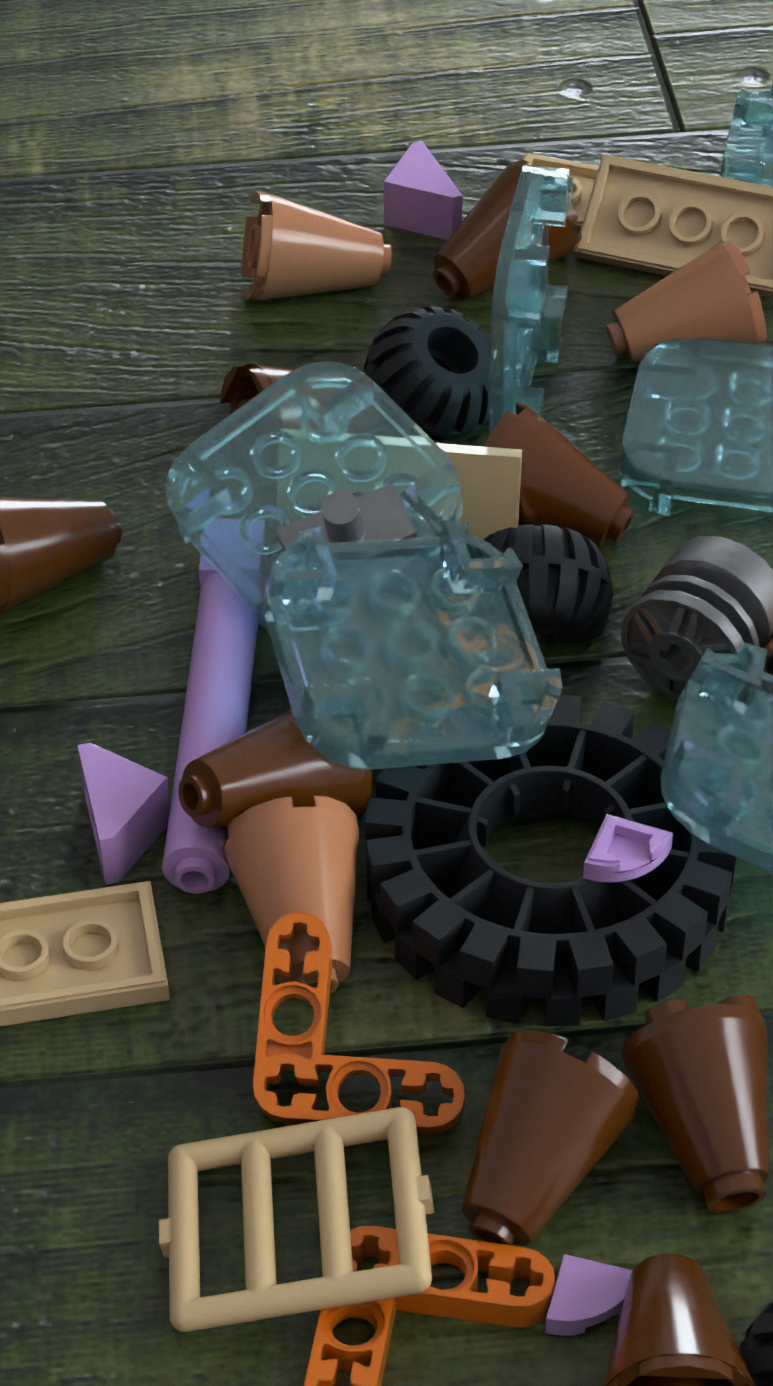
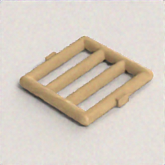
M397 1107L190 1142L173 1147L168 1155V1218L159 1220V1245L164 1258H169V1317L172 1326L178 1331L190 1332L419 1294L426 1291L432 1282L426 1214L434 1213L429 1177L428 1175H421L416 1119L413 1112L405 1107ZM388 1140L399 1264L353 1272L344 1147ZM314 1152L322 1277L277 1284L271 1159ZM241 1164L246 1290L200 1297L198 1172Z

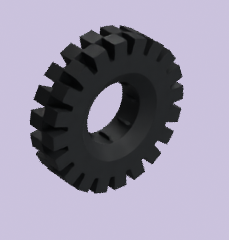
M549 694L546 720H534L527 696L520 695L494 699L493 727H490L475 707L471 705L444 716V738L425 727L403 744L404 763L393 759L388 761L376 780V798L369 797L365 819L367 901L371 900L372 920L383 943L395 940V960L415 980L434 970V993L463 1009L481 987L486 988V1017L520 1024L528 998H542L545 1027L580 1026L582 997L591 996L605 1022L637 1012L639 986L656 1002L682 987L685 965L699 971L716 948L717 931L724 932L731 905L738 829H733L735 810L726 787L713 788L715 769L697 749L679 756L681 736L658 721L654 720L633 738L634 710L604 701L591 724L580 723L582 697ZM535 812L570 814L585 819L599 828L606 814L673 833L671 851L658 867L643 876L621 882H597L579 879L562 883H546L524 879L498 866L493 858L488 857L482 846L487 845L488 834L501 823L520 815Z

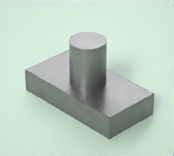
M393 483L359 497L347 491L333 492L322 502L321 512L276 529L281 546L302 592L419 545L417 533Z

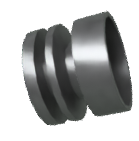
M697 536L681 543L622 620L621 641L628 660L646 682L673 699L686 704L708 706L729 699L756 663L758 656L773 636V570L763 558L748 547L724 537Z

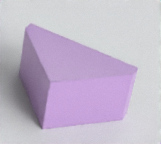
M423 141L414 142L410 145L384 181V225L448 240L462 223L463 195Z
M92 743L80 744L77 747L83 791L105 885L119 883L168 827L170 813L168 778Z

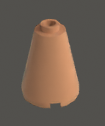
M256 191L252 196L250 203L260 204L257 217L247 216L244 229L241 276L252 277L253 289H242L246 300L263 301L373 287L377 285L380 276H388L392 251L390 244H384L382 233L267 192Z
M732 240L721 244L718 243L613 310L614 322L606 325V331L614 354L616 356L625 354L630 363L754 349L764 344L763 342L767 340V330L761 301L757 291L751 293L745 275L751 273L736 244Z
M292 796L276 798L249 808L231 821L227 827L229 838L228 840L224 839V854L265 948L270 928L279 918L288 913L305 912L313 914L325 924L330 934L333 950L331 994L338 988V984L344 981L350 973L359 844L357 817L346 803L326 796H314L316 807L293 808ZM296 932L293 943L282 944L281 949L289 951L292 960V980L288 981L279 977L281 983L296 981L316 988L318 979L305 982L303 966L306 952L318 951L319 946L310 943L307 932Z

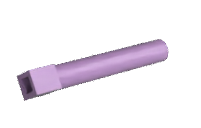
M205 521L199 563V604L162 863V871L165 878L174 886L188 893L200 894L215 890L226 883L230 874V866L224 854V839L228 840L229 838L228 828H205L198 825L183 810L179 800L178 788L188 763L246 733L259 616H263L269 567L266 522Z

